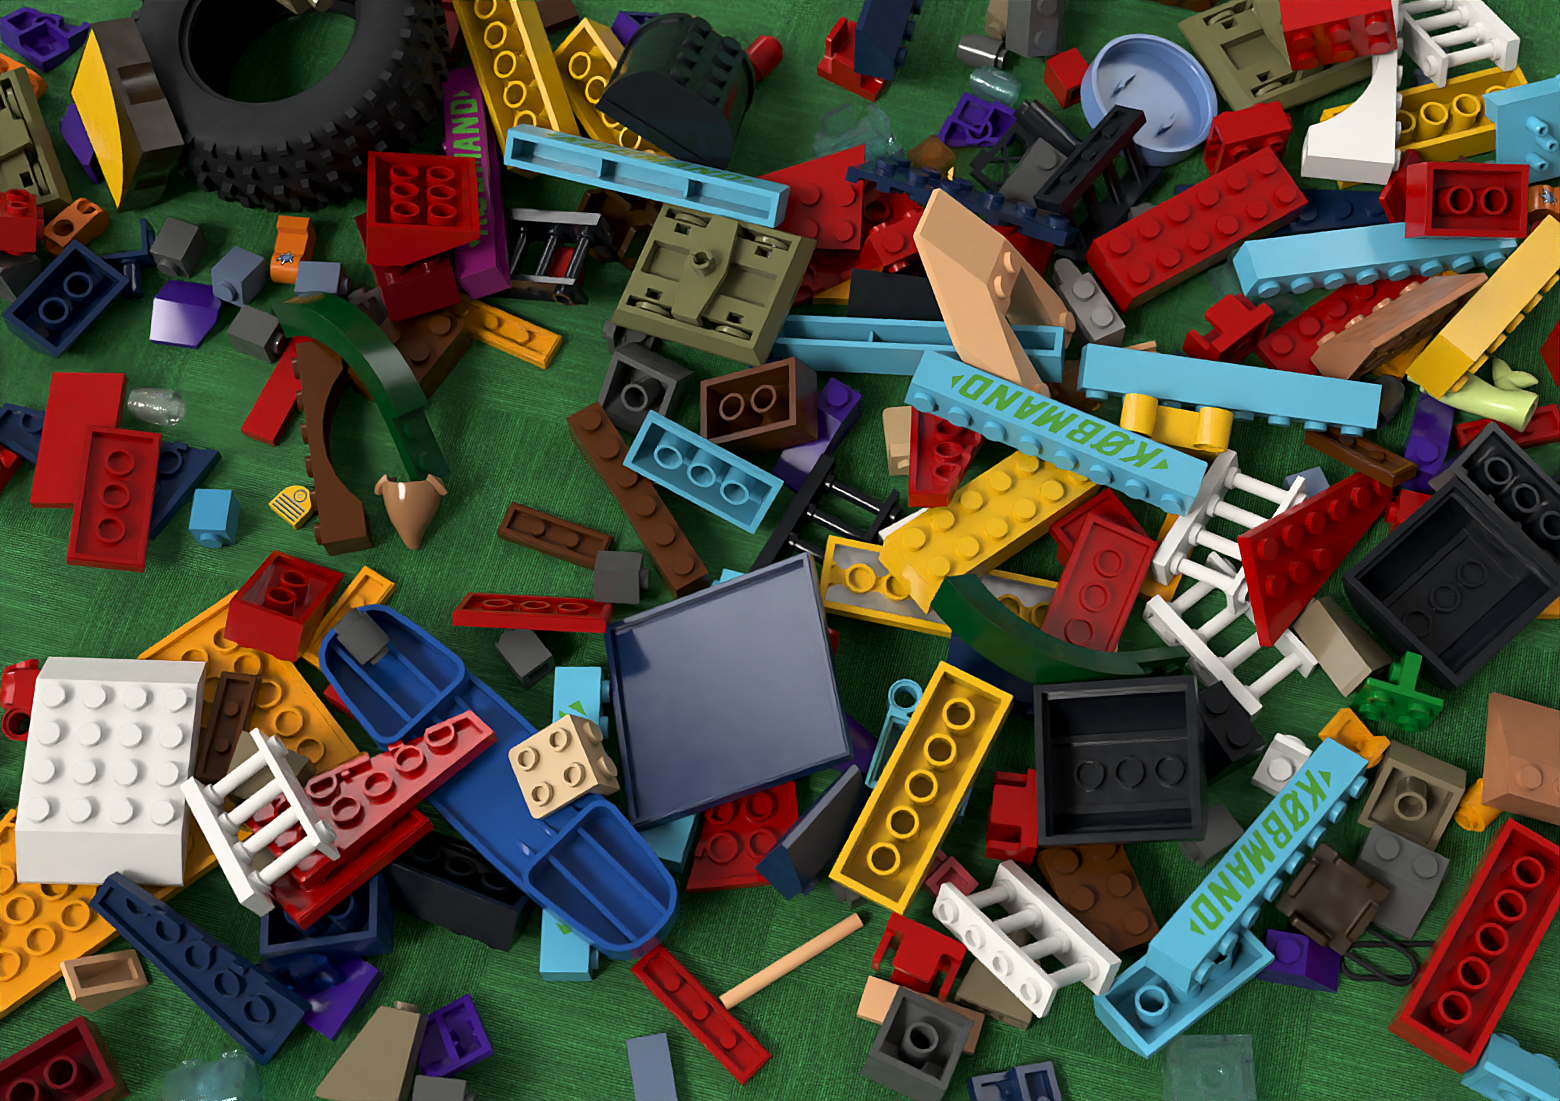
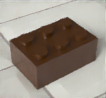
M442 309L391 323L388 316L379 327L405 359L427 401L473 345L467 324ZM348 365L344 371L353 391L376 404L365 384Z
M791 357L700 381V436L740 458L818 440L817 373L797 357Z
M1122 844L1048 848L1039 852L1035 866L1046 892L1120 960L1148 950L1149 943L1160 930Z

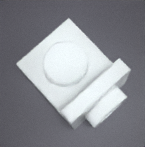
M1277 733L1250 783L1276 797L1310 758L1312 751L1306 748L1304 742L1297 737Z

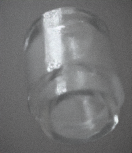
M143 386L141 389L134 388L131 391L128 400V412L130 416L136 417L141 422L175 426L185 416L186 401L182 399L179 391Z

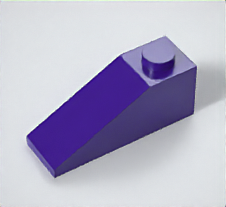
M833 377L817 396L818 440L785 448L771 472L773 476L784 481V486L795 493H798L821 454L823 453L830 457L862 416V395Z
M1421 391L1419 393L1400 455L1418 465L1416 477L1397 485L1423 494H1429L1432 487L1427 482L1442 467L1449 444L1455 412L1454 407L1434 399L1428 393L1424 394Z

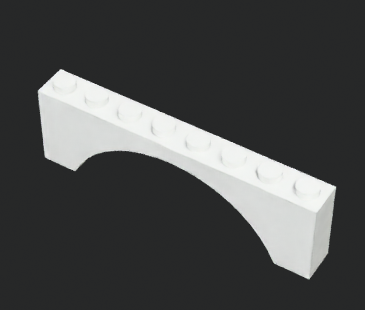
M1391 0L1398 49L1381 55H1371V83L1359 99L1337 116L1322 123L1309 126L1302 147V177L1386 185L1391 172L1398 170L1401 152L1395 149V143H1398L1400 138L1401 121H1396V114L1398 115L1400 112L1402 94L1396 93V89L1400 86L1403 67L1397 65V59H1400L1403 50V38H1398V32H1401L1404 20V11H1399V6H1401L1403 0Z

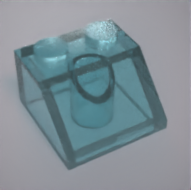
M232 1050L221 1053L219 1060L206 1063L204 1059L183 1061L179 1063L178 1069L166 1071L160 1101H263L259 1062L249 1053L245 1054L244 1050Z

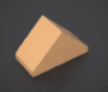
M135 949L66 960L60 964L73 1002L90 1013L137 992L148 985Z

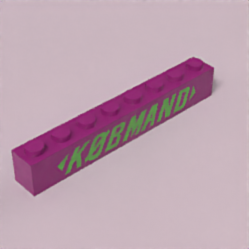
M471 64L449 72L448 81L442 82V87L446 92L444 100L441 102L444 107L441 123L446 134V138L442 140L446 155L475 157L480 239L451 249L455 259V268H452L457 287L459 289L463 288L470 299L475 300L511 288L498 141L474 66Z

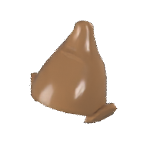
M385 474L375 485V494H383L389 518L405 545L411 550H418L427 528L438 511L442 495L448 494L441 478L435 477L432 474H428L427 479L424 481L396 482L397 477L389 478Z

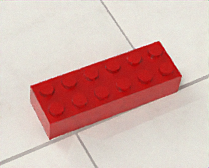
M1268 145L1094 239L1085 255V259L1124 315L1238 252L1245 241L1260 240L1293 222L1302 212L1308 201Z
M1508 818L1495 831L1388 1025L1387 1030L1460 1075L1475 1066L1560 905L1559 846L1511 818Z

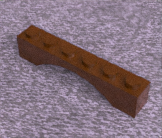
M318 340L295 344L297 358H292V368L296 380L300 379L302 389L296 391V398L300 412H305L306 423H301L300 428L303 442L305 445L309 444L310 456H305V466L308 477H313L315 489L309 490L312 509L313 511H318L319 523L314 524L316 542L318 545L324 546L329 556L372 549L373 541L369 514L362 501L353 495L338 478L330 450V432L333 416L342 395L350 384L344 371L347 367V362L330 347Z
M597 401L567 417L571 439L587 464L599 476L624 512L672 598L676 600L709 588V572L649 479L622 465L629 452V448L600 403Z

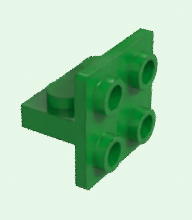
M1407 651L1399 663H1392L1388 676L1384 675L1381 680L1367 677L1350 701L1349 708L1357 712L1363 719L1387 721L1396 724V727L1402 731L1416 733L1424 732L1443 709L1445 701L1414 691L1423 655Z

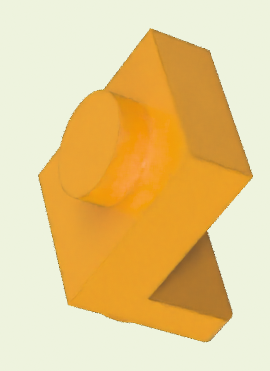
M1341 708L1318 734L1322 741L1329 737L1368 760L1367 769L1376 766L1382 760L1383 752L1391 744L1386 736H1373L1350 708Z

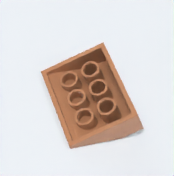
M1485 273L1432 277L1422 284L1414 281L1399 293V298L1394 301L1390 297L1384 299L1372 309L1373 313L1365 318L1363 314H1360L1344 326L1346 330L1339 334L1331 331L1316 343L1319 348L1310 360L1323 377L1357 381L1445 327L1489 278Z
M1496 692L1489 694L1482 805L1560 826V711Z

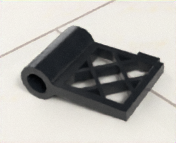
M1036 98L1031 103L1025 99L1012 113L1016 120L988 152L983 148L970 162L969 165L974 170L969 175L986 190L998 192L999 187L1009 177L1008 163L1019 162L1023 157H1008L1006 142L1012 135L1023 143L1024 154L1041 137L1067 158L1083 140ZM1001 150V157H994ZM1002 163L1003 181H991L981 171L987 164Z

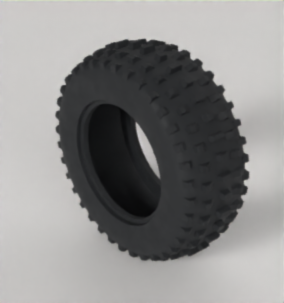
M141 0L143 2L142 8L132 12L152 62L158 83L167 99L184 141L183 149L177 160L180 163L177 167L178 172L187 180L193 176L196 177L197 186L206 192H215L217 190L218 198L229 203L240 199L241 205L245 208L255 210L257 205H263L266 207L267 212L278 213L280 207H289L292 213H301L306 205L314 204L316 209L320 210L327 208V203H330L332 199L339 198L342 203L351 200L350 195L361 187L367 192L368 151L412 154L409 149L411 147L414 148L418 142L423 143L427 137V133L424 130L425 126L429 127L437 119L439 113L434 109L435 105H441V102L444 100L446 90L441 86V83L448 81L449 69L445 66V59L451 58V50L447 38L449 36L447 24H445L447 22L446 14L439 5V2L442 0H333L331 7L324 12L345 15L356 20L351 42L343 57L322 80L309 89L295 96L267 103H246L227 98V88L232 70L242 52L257 36L288 18L318 12L313 6L302 14H295L276 0Z

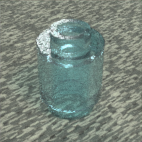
M984 64L981 69L976 68L969 81V87L973 88V96L991 104L995 100L1011 108L1018 98L1022 83L1015 80L1016 77L1014 75Z

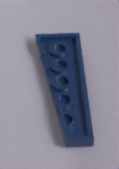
M1176 185L1174 196L1194 185ZM1300 189L1308 203L1296 220L1262 239L1390 224L1379 202L1381 192Z
M118 871L106 878L89 903L98 914L263 1066H266L275 1058L313 1008L298 993L284 986Z

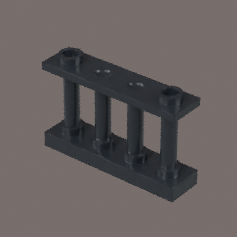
M1114 105L1033 196L1037 208L1059 213V216L1070 220V226L1079 229L1075 243L1061 247L1056 253L1057 259H1071V262H1074L1073 264L1085 267L1088 263L1085 255L1093 240L1120 226L1128 217L1130 208L1138 206L1164 176L1163 169L1142 165L1133 139L1134 135L1147 122L1143 110ZM1123 150L1129 171L1120 180L1113 159ZM1102 173L1109 193L1099 203L1092 183ZM1082 196L1089 216L1079 226L1072 206Z
M503 207L506 238L516 239L508 258L511 288L487 295V297L557 302L565 306L572 304L587 305L589 298L577 282L590 248L595 245L610 246L615 235L602 214ZM546 241L533 275L518 274L530 242ZM564 243L576 244L564 277H548L560 245Z
M822 453L755 560L749 573L782 561L787 552L792 554L794 551L799 554L809 551L813 555L814 561L823 565L825 550L801 538L802 534L800 531L805 523L811 524L814 522L846 539L877 545L878 532L896 523L901 515L902 507L899 506L900 492L893 489L884 503L838 480V475L835 474V459ZM824 493L827 495L833 493L875 514L877 517L868 532H865L820 509L818 502ZM825 613L827 625H829L835 614Z

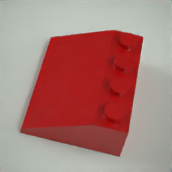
M368 151L366 264L380 267L405 266L480 239L475 157Z

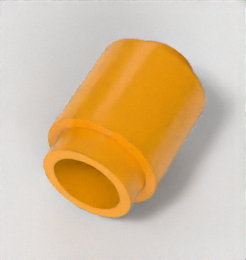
M1483 778L1477 779L1463 793L1454 811L1455 821L1468 831H1484L1503 812V810L1481 804Z

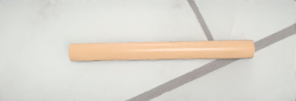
M853 913L722 994L719 998L723 1006L727 1010L731 1009L863 927L861 919L856 913Z

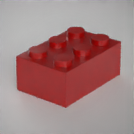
M1279 0L1283 33L1292 71L1310 70L1320 65L1335 62L1343 63L1354 58L1381 55L1398 49L1391 0Z
M1423 162L1408 165L1405 238L1501 241L1526 238L1529 165Z

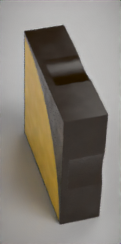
M133 16L91 23L69 92L118 214L157 206L166 188L169 173L175 167L183 149L184 141L167 99L158 83L152 62Z

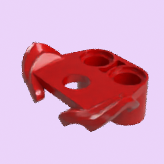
M29 659L7 666L3 670L1 678L0 706L7 710L1 721L2 731L8 738L24 743L28 741L29 730L22 734L20 724L27 716L31 719L36 678L41 671L37 670L38 659Z

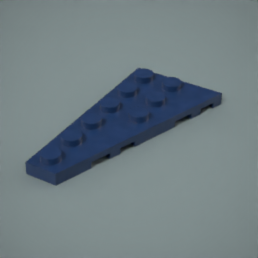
M5 403L0 408V443L3 447L36 467L46 412ZM161 441L149 532L151 540L154 541L195 489L198 488L221 460L222 456L219 451L206 448V451L191 448L188 444L177 441L174 443Z

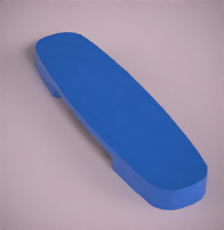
M371 604L357 608L361 613L366 612L391 638L386 644L390 651L374 665L369 661L361 665L336 638L338 634L331 628L322 640L319 650L320 669L348 710L383 753L389 750L388 745L400 740L405 744L423 736L427 728L469 710L495 732L498 741L425 797V799L498 871L576 936L610 959L628 961L641 958L652 951L670 933L678 921L681 907L675 880L652 848L614 804L606 801L601 794L588 792L544 819L532 817L508 754L513 747L539 731L502 697L469 671L459 656L420 626L385 605Z

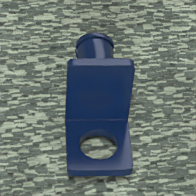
M146 218L140 219L142 250L101 255L102 260L131 281V284L120 295L125 300H133V294L136 295L137 300L144 297L141 270L157 267L149 251L156 240L155 230Z

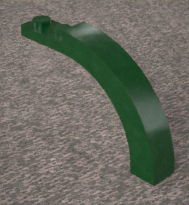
M322 291L300 293L272 305L286 338L306 336L318 340L341 356L356 372L376 402L412 482L424 481L427 479L428 474L440 478L450 473L422 409V406L428 404V401L405 359L377 324L353 304L336 295Z
M976 574L946 576L930 603V606L944 623L970 647L1000 668L1034 685L1182 675V669L1191 657L1183 645L1130 652H1103L1062 641L1032 626L1009 610L985 587Z

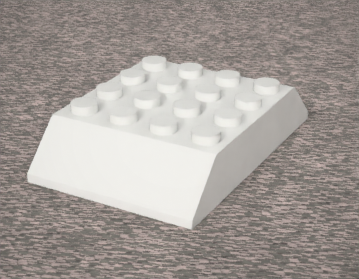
M48 657L36 678L15 826L18 883L102 885L109 875L118 871L138 886L183 887L191 808L179 786L191 777H194L207 669L206 662Z

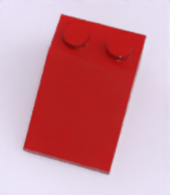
M274 550L230 600L223 638L236 642L242 647L268 653L276 659L296 663L315 635L343 580L344 574Z

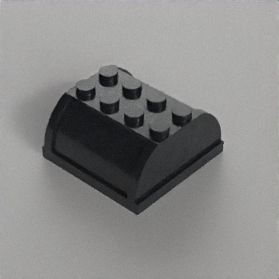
M687 13L662 14L646 21L630 37L595 108L677 160L725 171L732 156L734 143L744 116L754 96V68L747 52L741 49L740 43L731 36L723 37L713 31L712 26L701 17L693 18Z
M1455 476L1343 575L1341 579L1351 605L1363 622L1401 659L1407 651L1423 655L1418 675L1430 684L1446 691H1456L1560 596V574Z
M1195 675L1033 686L1038 846L1041 848H1060L1067 846L1179 841L1197 842L1205 840L1208 827L1205 735Z

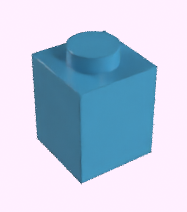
M195 489L189 531L198 544L207 548L235 545L241 505L233 491Z

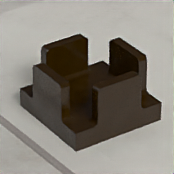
M606 188L587 190L576 212L602 214L615 234L610 246L595 245L590 248L589 254L602 264L619 262L629 271H633L661 210V206L652 199Z
M1322 841L1276 903L1275 907L1291 918V924L1323 947L1328 945L1343 956L1350 945L1357 941L1378 913L1379 907L1391 890Z

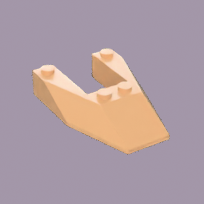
M941 188L933 190L913 238L955 350L963 363L1050 398L1048 386L1041 381L1006 320L1005 315L1011 325L1064 327L1065 349H1068L1072 334L1076 328L1073 314L1066 309L1061 298L1003 235Z

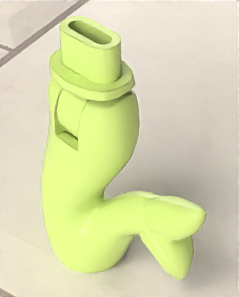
M1493 358L1492 377L1494 386L1466 371L1465 373L1470 377L1455 394L1448 390L1439 400L1456 409L1502 422L1519 432H1523L1534 414L1539 401V395L1522 389L1537 384L1538 380L1527 372L1512 371L1505 361ZM1407 376V381L1419 385L1410 376ZM1420 386V391H1421V392H1423L1424 394H1427V393H1428L1431 397H1433L1434 399H1436V398H1435L1434 396H1432L1428 391H1426L1422 386Z

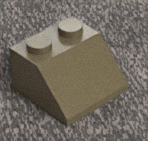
M1392 739L1375 772L1357 823L1369 828L1376 824L1434 852L1465 791L1467 771Z

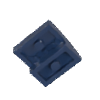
M1052 1061L1017 1066L1009 1071L975 1076L966 1080L971 1101H1062Z

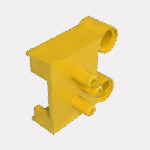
M1135 393L1125 395L1119 427L1205 461L1209 467L1219 453L1228 451L1234 413L1213 407L1200 408L1198 413L1158 405V399L1148 395Z

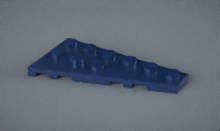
M904 156L879 157L877 161L848 166L845 177L846 181L856 184L858 181L865 179L877 182L876 190L888 194L890 192L903 194L906 191L909 192L908 198L910 200L927 205L933 190L941 188L975 215H985V223L997 227L999 225L1012 227L1015 224L1018 225L1017 231L1023 235L1062 247L1075 243L1079 231L1078 228L1070 226V220L1054 214H1049V217L1038 214L1036 213L1037 207L1023 202H1017L1015 205L1004 201L1006 196L999 192L985 190V193L975 190L973 189L974 184L970 181L960 178H954L952 181L942 177L943 172L936 168L923 166L920 169L912 166V160Z

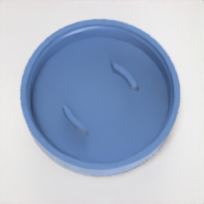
M1129 34L1110 41L1090 64L1081 83L1082 108L1092 130L1114 105L1144 111L1147 122L1133 137L1142 165L1169 166L1187 159L1208 137L1212 119L1214 116H1217L1216 93L1204 68L1191 54L1177 44L1154 35ZM1121 150L1119 155L1125 158L1123 150Z

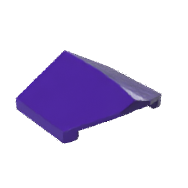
M169 280L154 298L150 341L155 344L198 350L203 343L202 340L217 323L222 307L220 298L213 296V286Z
M469 993L426 1016L428 1021L417 1060L423 1076L451 1078L495 1054L492 1039Z

